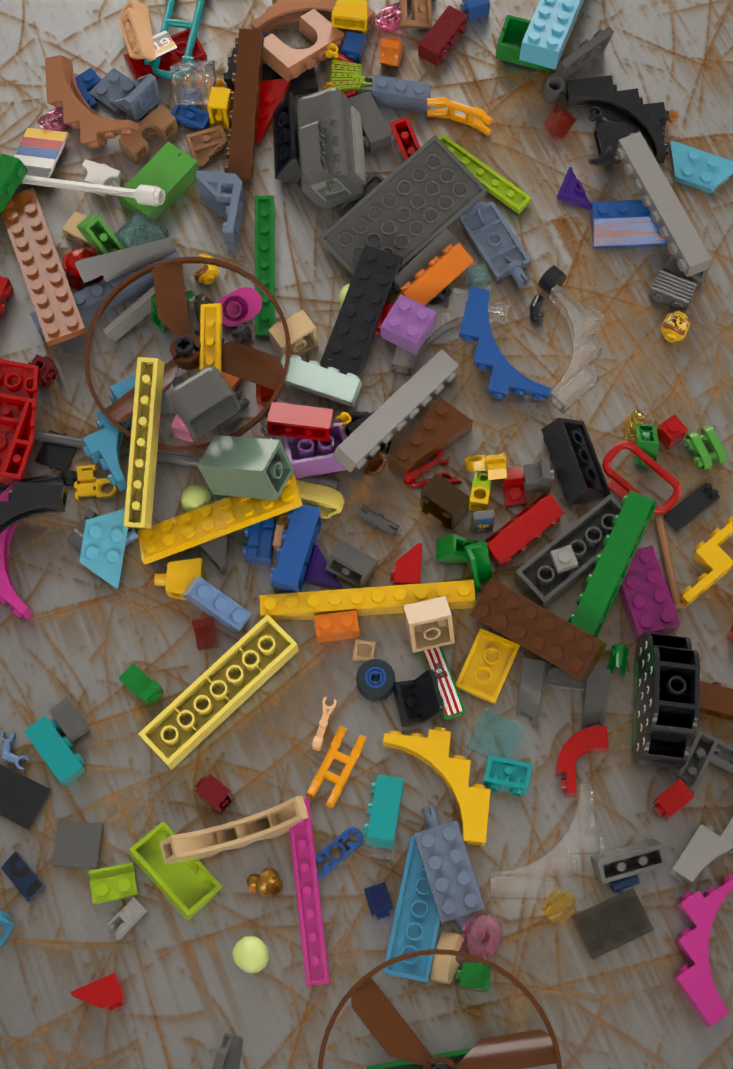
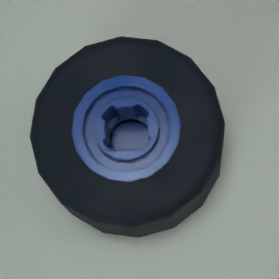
M370 659L359 667L356 680L360 694L366 699L381 701L389 697L393 692L395 672L386 661Z

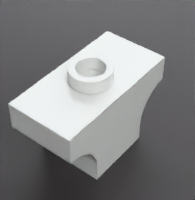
M87 159L84 160L82 167L86 175L85 183L121 187L123 179L119 170L103 163L99 164ZM95 193L104 197L106 196V194Z

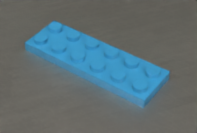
M413 836L410 839L385 962L403 954L435 949L440 919ZM433 955L403 960L383 969L382 973L428 984Z

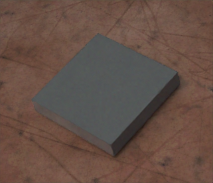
M58 820L52 866L98 869L104 825L102 823Z

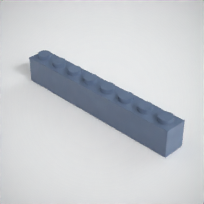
M179 253L170 254L108 282L104 279L74 293L73 296L82 321L93 318L105 298L127 277L151 264L180 257ZM152 272L129 284L111 301L104 312L150 290L154 286ZM36 312L30 313L42 339L45 340Z

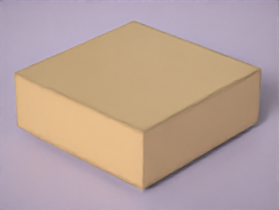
M355 639L352 661L364 663L374 659L377 642Z

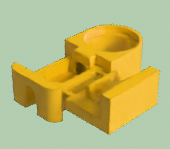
M503 452L498 455H473L465 458V469L467 471L476 472L487 469L488 480L507 478V457Z
M95 464L77 466L78 482H74L75 498L77 501L80 502V497L97 496L98 500L110 499L116 495L117 486H113V490L105 494L102 492V486L110 483L108 478L97 479V477H94V471L97 470V466Z

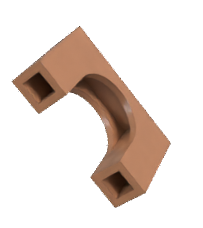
M315 9L300 16L299 31L314 44L312 47L307 49L290 48L274 34L264 38L262 60L287 82L297 78L301 73L313 68L319 62L326 60L325 52L328 50L327 46L330 43L337 45L338 52L342 49L344 34L338 28L332 27V23Z

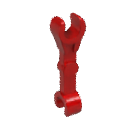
M440 450L435 460L424 464L418 470L406 473L403 482L410 486L420 475L429 472L436 465H447L450 457H447L445 460L440 459L439 457L445 454L444 450Z

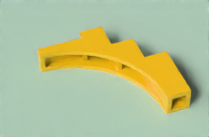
M434 727L433 730L429 729L428 738L419 733H411V736L402 735V732L399 731L384 733V747L398 749L416 756L428 764L444 780L459 808L464 844L485 846L491 789H486V786L482 784H473L472 787H468L471 760H466V757L461 755H454L453 758H449L451 731H447L443 727Z

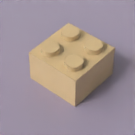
M304 310L292 313L286 319L290 335L291 354L301 357L318 346L317 331ZM277 322L269 329L271 347L281 361L283 355H286V338L282 322Z
M446 596L403 606L407 634L413 653L455 643L452 614Z

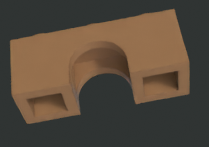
M160 105L153 109L142 121L137 122L139 123V132H133L131 136H121L118 141L121 151L135 164H138L150 154L146 139L153 135L159 136L164 141L178 130L176 118Z

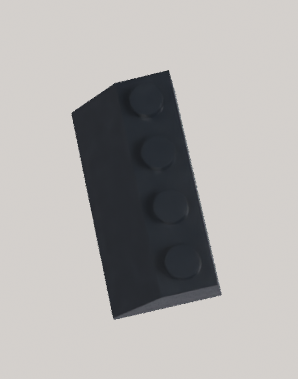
M289 92L273 112L275 179L296 184L301 179L296 114L297 100L294 94Z
M559 417L541 429L544 436L543 440L550 453V459L557 472V478L563 488V495L568 503L583 504L611 494L610 490L606 487L608 484L584 421Z

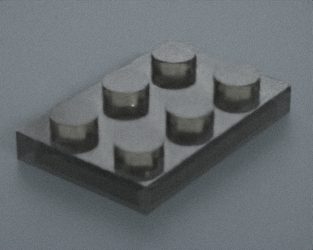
M634 888L571 917L591 960L654 931Z

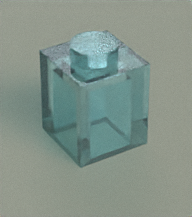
M485 263L466 269L465 281L469 290L470 286L491 292L492 279Z

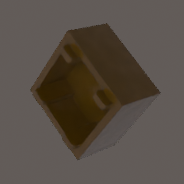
M437 473L421 490L420 507L422 512L426 515L431 514L442 522V526L446 529L454 530L468 513L470 497Z

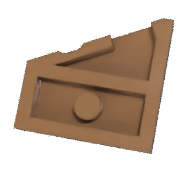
M222 124L185 135L192 158L198 162L199 170L228 145Z

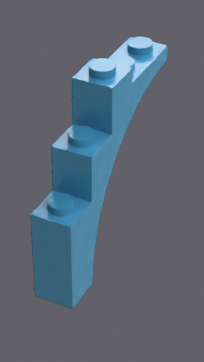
M136 375L110 386L112 395L109 398L112 404L135 387ZM100 410L96 412L98 417L96 424L99 431L83 438L85 446L82 449L87 459L91 457L94 464L99 462L103 470H108L109 475L107 476L111 485H116L121 492L127 489L119 462L120 446L124 434L113 426ZM132 417L119 424L127 429Z

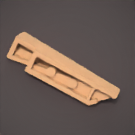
M129 0L121 10L122 16L118 20L129 56L136 60H155L156 54L149 8L136 0Z

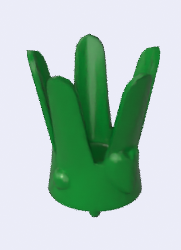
M620 642V645L612 646L611 658L606 669L609 668L610 673H612L616 665L624 676L625 669L629 672L627 661L629 648L622 645V642Z

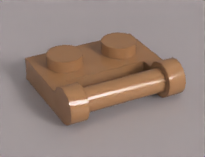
M399 0L400 29H431L433 26L431 0H411L412 20H408L407 0Z

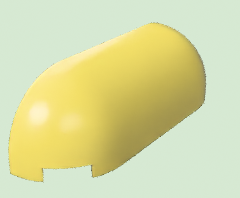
M297 480L302 504L320 508L323 519H329L332 515L341 513L344 498L339 491L331 487Z

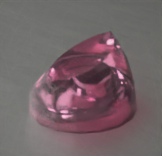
M400 2L385 6L376 13L375 20L380 29L394 31L399 28V21L401 20Z
M63 107L46 112L37 121L44 130L65 132L69 125L64 124Z

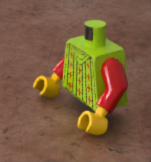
M330 43L327 46L328 50L325 52L327 58L334 57V60H332L330 82H327L323 89L330 87L339 88L349 99L361 94V87H372L373 76H362V65L353 62L338 52L336 44Z

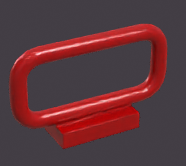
M620 441L615 444L605 455L602 463L603 471L612 479L606 487L621 500L625 495L629 494L630 490L641 494L611 468V462L622 449H628L673 487V494L662 506H656L653 514L661 515L668 512L679 500L682 493L681 484L636 444L630 441Z

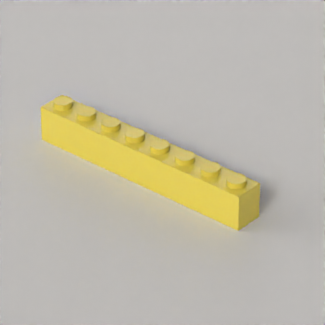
M137 357L124 526L129 528L151 529L165 364L158 358Z

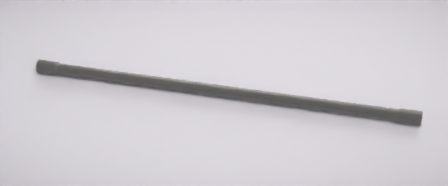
M35 430V441L77 448L85 446L83 438ZM121 445L120 455L129 456L130 446ZM157 451V461L198 468L197 465L201 460L199 457ZM314 476L296 479L331 487L338 491V479Z

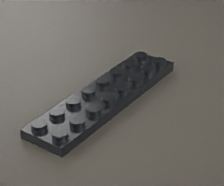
M365 244L320 361L321 367L327 369L328 367L338 369L339 373L345 375L352 373L359 377L402 264L403 256Z

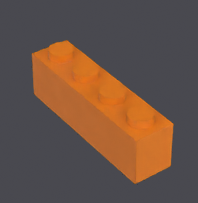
M460 243L455 245L449 244L442 250L443 255L441 257H434L428 263L429 267L426 270L421 269L414 275L416 279L410 283L408 281L400 288L401 292L397 297L401 294L425 306L469 267L474 260Z

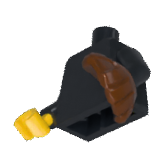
M342 412L336 417V420H342L343 423L340 427L346 426L344 429L345 434L349 436L374 412ZM391 440L387 444L383 442L379 445L381 448L373 457L369 455L366 458L369 463L364 470L365 476H375L383 471L388 460V452L392 444Z

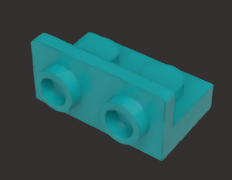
M489 755L483 785L487 789H491L490 791L492 792L507 791L510 795L516 797L527 795L533 764Z

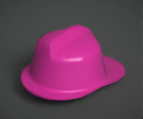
M250 287L239 288L218 301L222 305V324L229 327H235L239 323L242 324L255 317L262 307L260 294Z

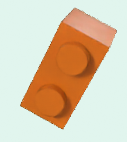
M357 610L314 615L317 643L360 638Z

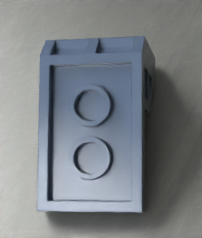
M115 68L89 92L99 104L122 120L129 119L136 123L142 121L161 101L155 76L147 74L139 77L134 82Z
M197 170L196 181L200 198L219 217L227 218V222L223 223L222 233L225 234L224 242L227 244L229 252L237 253L246 204L242 181L236 174Z

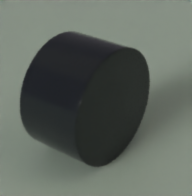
M554 265L543 274L538 286L549 295H552L563 285L567 275Z

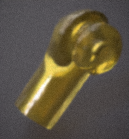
M633 410L623 420L624 438L630 439L634 437V425L644 420L643 412Z

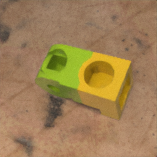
M475 472L468 511L470 512L485 511L488 508L491 480H488L487 473Z

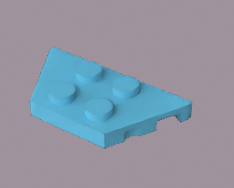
M671 140L669 150H671L672 156L671 164L674 181L712 193L733 174V161Z
M125 509L85 521L79 556L80 564L90 569L114 588L119 586L128 527L124 526Z

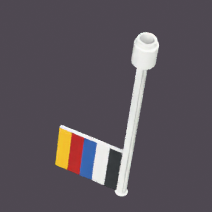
M27 128L14 156L19 158L29 170L21 182L23 184L135 198L138 204L156 207L163 205L165 201V191L158 186L140 184L138 188L130 189L50 178L68 139V132Z

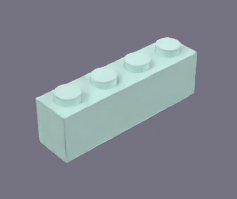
M291 354L289 372L285 382L287 386L353 408L362 387V383L358 379L359 377L352 373L345 375L339 373L340 371L336 368L328 367L327 369L321 367L315 361L310 360L308 363L302 361L301 357ZM283 355L281 360L283 368L285 364L286 355Z

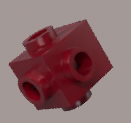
M36 354L34 359L30 360L28 364L39 366L38 386L41 385L49 389L59 374L55 361L48 356L42 357Z

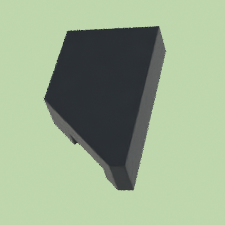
M448 286L445 287L428 304L434 307L445 302L452 291Z

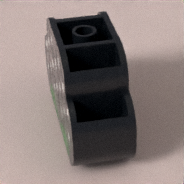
M644 632L638 640L634 660L633 762L640 765L681 769L688 760L691 738L695 735L699 721V653L697 650H692V643L689 637Z

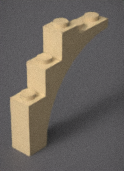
M295 796L270 809L226 824L171 835L160 842L164 863L171 864L210 858L224 850L244 848L254 841L277 838L287 833L290 827L309 818L303 796Z

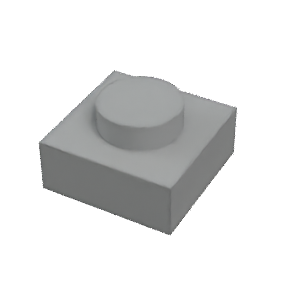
M571 545L550 551V556L557 573L578 567V561Z

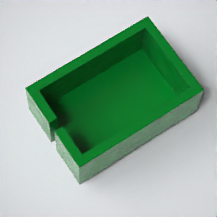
M507 15L497 42L495 59L550 72L551 68L519 60L522 41L531 20Z

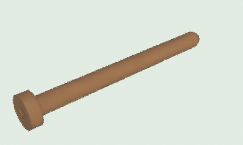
M658 515L655 517V524L669 590L676 612L681 613L686 610V607L680 600L662 516Z

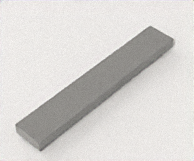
M194 251V252H192L188 257H199V256H198V255L196 254V252ZM182 264L184 283L205 264ZM154 286L104 328V332L114 342L118 341L151 312V298L155 297Z

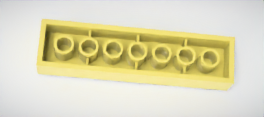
M267 614L138 733L139 736L172 770L299 651L297 643Z

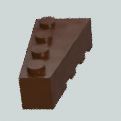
M439 398L389 456V467L403 477L406 473L419 469L434 456L436 457L440 450L445 449L450 444H454L461 436L471 432L473 420L442 398Z

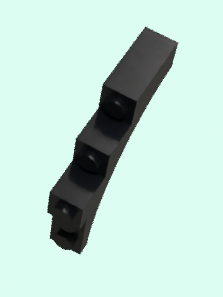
M612 75L566 81L565 95L568 108H592L598 106L602 111L612 113L624 119L641 132L658 164L664 163L665 157L669 153L668 144L664 143L666 121H669V110L665 109L664 102L643 104V97L639 96L638 88L617 91L616 82L613 83Z
M13 482V489L9 490L10 502L0 501V534L17 522L29 517L45 513L65 512L68 492L64 485Z

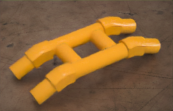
M445 97L427 98V106L448 107V110L443 108L427 110V117L450 119L472 126V128L477 129L479 132L481 131L486 136L490 135L492 130L485 124L490 125L493 119L482 109L451 101ZM455 110L466 113V115L462 116L456 114Z
M339 725L327 754L306 792V796L313 799L324 779L335 783L325 803L329 808H333L338 801L367 740V737L359 734L350 756L339 752L338 750L347 731V728ZM333 759L345 764L340 776L328 771Z

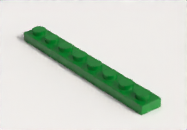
M274 195L255 196V278L275 298ZM255 285V290L262 299L261 310L255 316V339L270 338L269 329L275 324V307L269 298Z

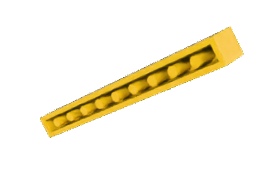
M474 580L259 595L260 616L262 620L268 614L275 622L313 620L314 615L357 610V616L404 613V605L446 596L450 610L474 608L476 602Z

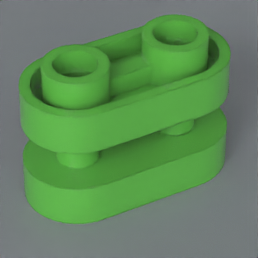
M711 425L701 428L700 436L696 431L686 434V439L684 440L685 447L693 454V461L698 469L700 468L702 471L712 468L713 460L717 465L727 462L726 451Z

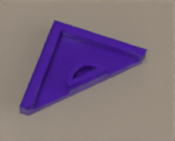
M569 167L558 192L557 199L591 210L592 203L588 200L583 186L576 178L573 168Z
M315 545L304 582L331 590L343 589L335 574L325 569L327 560L320 551L319 546Z

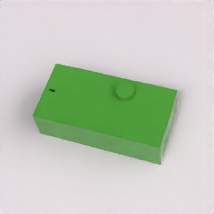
M168 141L124 187L136 189L140 184L158 186L165 191L163 205H158L157 207L141 205L137 203L135 198L118 196L121 207L151 227L196 179V172L199 170L198 162Z

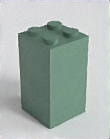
M222 435L214 436L197 465L212 494L278 500L294 471L280 440Z

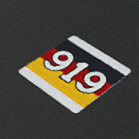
M166 30L153 36L156 57L177 48Z

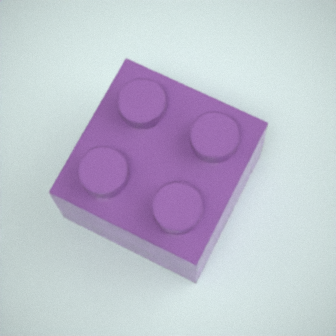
M400 294L381 324V338L416 355L436 324V311Z

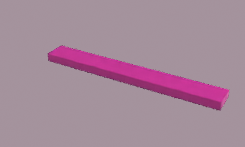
M303 798L309 818L290 827L289 832L306 986L330 983L310 802L309 798Z

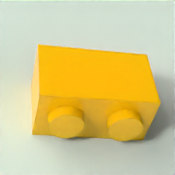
M212 87L207 104L211 127L222 124L223 129L228 131L232 124V121H229V111L233 109L231 89Z

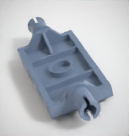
M493 200L486 204L478 201L458 219L460 225L496 281L512 275L519 288L523 287L522 283L526 286L530 280L522 269L531 265V259Z
M430 805L431 815L429 814L428 807L421 809L427 828L424 831L414 833L415 842L440 922L444 923L451 920L457 922L461 936L464 938L463 942L469 940L467 931L470 939L477 938L470 917L476 912L485 910V906L457 820L447 824H440L435 805Z

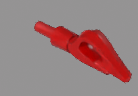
M442 472L439 474L441 477L449 478L447 481L452 485L462 484V481L447 473ZM431 479L412 482V487L426 486Z

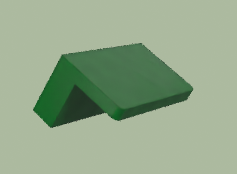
M485 540L464 546L470 580H474L476 593L481 592V582L493 579Z

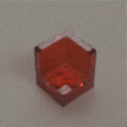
M556 104L543 124L549 131L564 138L577 119L570 112Z
M208 617L192 620L197 649L205 650L219 647L214 618Z

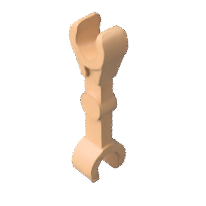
M324 697L322 701L323 714L319 721L317 734L312 742V749L315 751H321L329 717L337 707L336 699H334L332 706L326 705L327 697Z

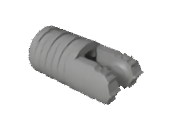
M133 897L106 925V929L112 932L117 929L114 932V938L117 941L121 940L148 910L139 900Z

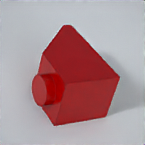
M422 543L416 544L396 561L395 569H391L390 581L394 582V585L420 584Z
M679 779L655 798L652 802L655 805L653 809L659 817H664L665 820H668L688 805L695 796L684 782Z
M112 973L71 991L73 997L101 1009H109L110 1012L122 1008V1003L128 1001L117 973Z

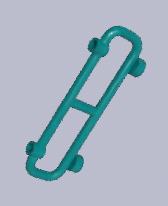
M168 0L160 33L165 30L168 32L169 27L190 29L179 71L159 69L162 55L156 57L155 60L146 61L144 59L145 65H151V69L157 77L180 79L187 74L189 68H194L195 57H192L205 0L197 1L193 21L171 19L176 0Z

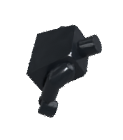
M594 106L589 110V113H591L589 120L592 122L596 120L593 135L598 157L590 159L589 163L595 166H604L610 162L619 164L622 162L616 156L619 139L638 132L629 133L627 123L606 117L598 106Z

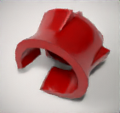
M92 247L89 249L77 248L68 254L65 253L63 256L62 266L66 271L68 283L76 290H82L81 279H78L81 276L75 262L98 256ZM103 275L92 279L91 282L95 284L102 281Z

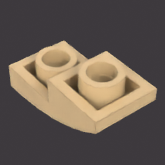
M442 931L436 949L459 951L464 938L460 934ZM434 955L430 979L434 982L450 985L459 967V963L455 960L456 956Z

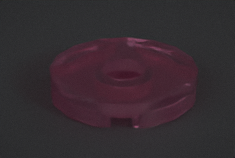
M489 913L473 915L467 921L462 933L464 937V943L462 942L465 952L488 959L498 951L503 935L502 926L498 918ZM484 931V938L480 941V934Z

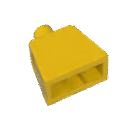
M337 0L331 15L332 27L367 32V0Z
M202 558L169 562L167 564V573H155L154 585L166 586L165 590L170 598L188 601L182 597V594L193 578H203L204 563Z

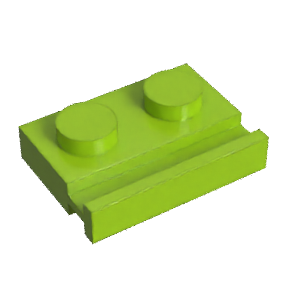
M134 862L88 871L94 905L139 896Z

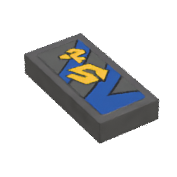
M494 510L473 512L472 534L493 532Z

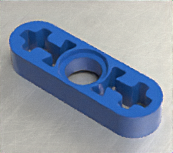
M348 828L316 855V862L318 864L325 861L322 857L324 854L333 863L331 866L328 863L324 864L322 867L324 871L322 873L317 871L318 879L325 877L362 845L363 834L358 828ZM350 833L353 835L357 833L359 835L357 837L358 842H350L347 845L350 850L346 851L344 845L339 841L343 840L345 844L349 840L348 835ZM331 848H341L342 856L339 859L331 858L329 855Z

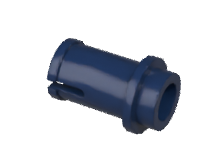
M638 875L609 882L612 892L619 894L626 888L640 884Z

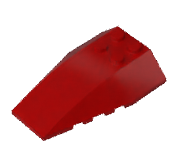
M0 359V484L10 485L13 482L21 481L34 444L39 366Z

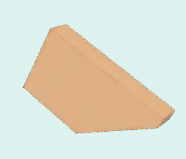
M281 514L276 525L273 547L276 552L279 547L282 548L284 542L282 540V533L284 528H287L288 515Z

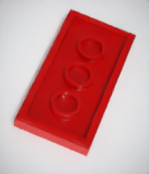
M190 29L170 36L177 48L161 56L159 69L166 71H179L181 69L182 56L185 54ZM197 36L192 57H195V64L207 59V55ZM129 53L124 55L135 80L147 74H152L156 77V80L161 78L153 73L151 65H145L144 59H133L129 56Z

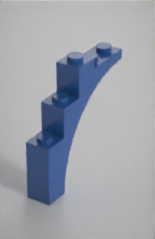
M470 286L459 338H462V341L467 343L478 342L473 365L481 371L492 370L487 393L491 394L490 397L502 399V397L507 398L508 390H510L512 394L517 396L527 394L532 395L533 399L539 401L548 399L551 387L536 383L522 375L500 352L493 338L489 323L488 305L490 291Z

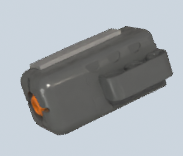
M330 87L301 97L296 104L302 191L320 208H332L362 198L364 196L363 187L366 185V168L360 113L344 93L336 87Z

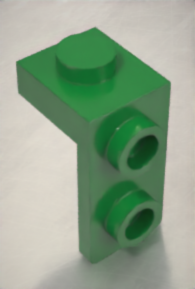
M131 664L119 677V680L148 707L155 704L164 693L162 687L155 680L152 681L135 664Z

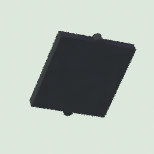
M49 430V433L61 434V433H58V432ZM43 442L35 462L46 465L49 469L55 468L67 471L77 447Z

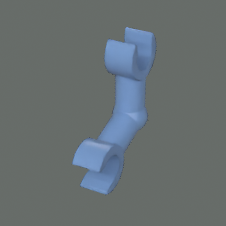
M2 730L0 733V738L3 741L1 759L15 764L20 771H26L20 766V762L22 760L31 762L29 758L24 755L17 756L10 753L11 743L16 738L14 731L12 730L9 739H5V732Z

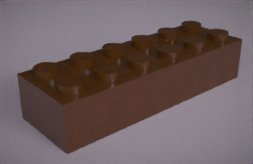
M492 578L470 614L476 620L584 682L588 680L608 645Z

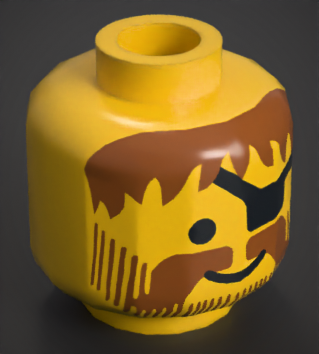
M207 254L198 255L199 257L213 258ZM205 264L194 274L195 280L204 284L213 283L219 275L218 266Z
M682 312L668 313L660 327V331L665 340L669 342L681 341L689 330L690 321L687 315Z

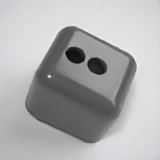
M213 366L203 368L173 387L169 393V399L175 412L196 442L199 440L198 437L226 421L240 410L235 393L220 371Z

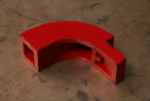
M592 726L582 729L572 735L563 745L556 761L555 776L564 775V778L560 779L561 791H565V797H575L577 793L575 778L576 761L587 753L606 752L608 750L607 726Z

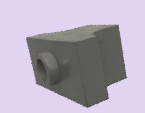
M549 458L540 459L537 463L523 466L526 492L539 491L542 494L551 492V482H555L554 470L550 469Z

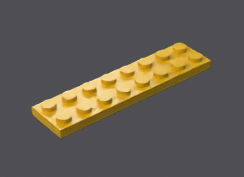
M294 473L291 474L278 500L229 496L152 525L151 529L139 530L141 560L146 565L303 506Z

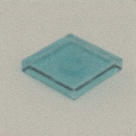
M485 708L467 745V749L486 758L492 755L511 759L525 727Z

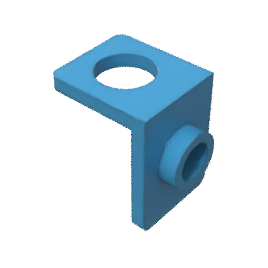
M1 910L0 925L4 928V935L0 938V947L4 945L15 926V923L9 920L11 916Z

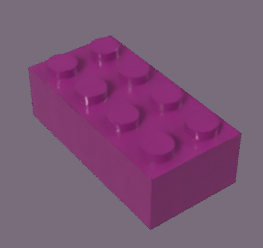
M653 545L637 549L618 591L635 642H638L644 632L666 635L676 632L681 625Z

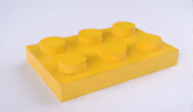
M480 628L456 682L457 689L495 705L520 645Z

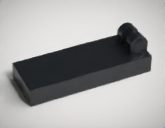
M705 482L664 514L663 518L676 532H679L720 499L718 491L712 488L713 485L711 483Z

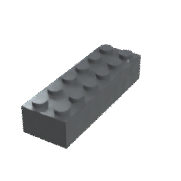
M612 494L608 495L517 569L514 580L536 604L543 608L547 607L595 567L596 557L599 553L602 554L605 547L603 546L604 539L613 530V519L621 512V504ZM571 545L578 561V567L557 573L550 556V551Z

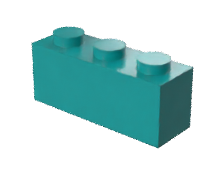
M45 715L24 730V733L59 782L66 787L86 772V769L83 767V764L86 762L78 752L74 754L70 749L73 744L66 735L64 737L60 735L58 731L61 728L55 719L49 720Z
M378 774L377 781H372L370 795H374L373 803L368 802L366 814L370 816L369 823L364 824L363 829L366 845L393 849L404 778Z

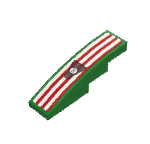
M437 647L419 651L425 671L433 669L438 678L440 696H442L444 701L442 711L444 721L464 715L466 712L442 648Z

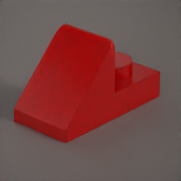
M521 467L506 468L507 478L501 479L505 508L526 506L525 477Z

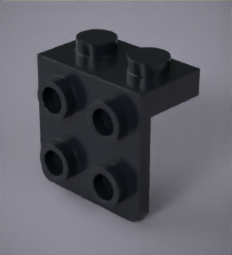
M433 669L426 670L415 680L394 683L393 692L402 726L424 724L443 711L444 701L442 696H440L438 678Z

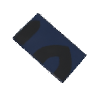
M17 851L1 867L28 902L46 888L44 883Z

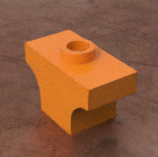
M382 38L378 62L399 68L405 45L398 38Z

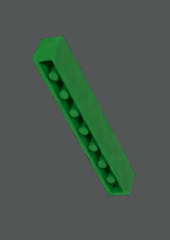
M631 490L628 495L623 497L621 512L614 517L612 522L613 530L604 539V550L602 554L599 553L594 563L596 566L593 574L590 573L585 583L587 587L585 592L581 593L578 597L576 612L572 613L569 617L568 622L596 638L602 629L657 506L655 500Z

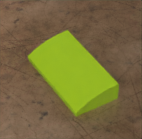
M163 821L129 849L128 855L185 920L188 921L222 889V885L198 859L171 864L164 863L160 842L176 834Z

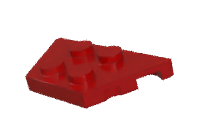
M285 79L261 81L256 142L260 145L273 121V112L282 102L291 84L290 81L287 82Z

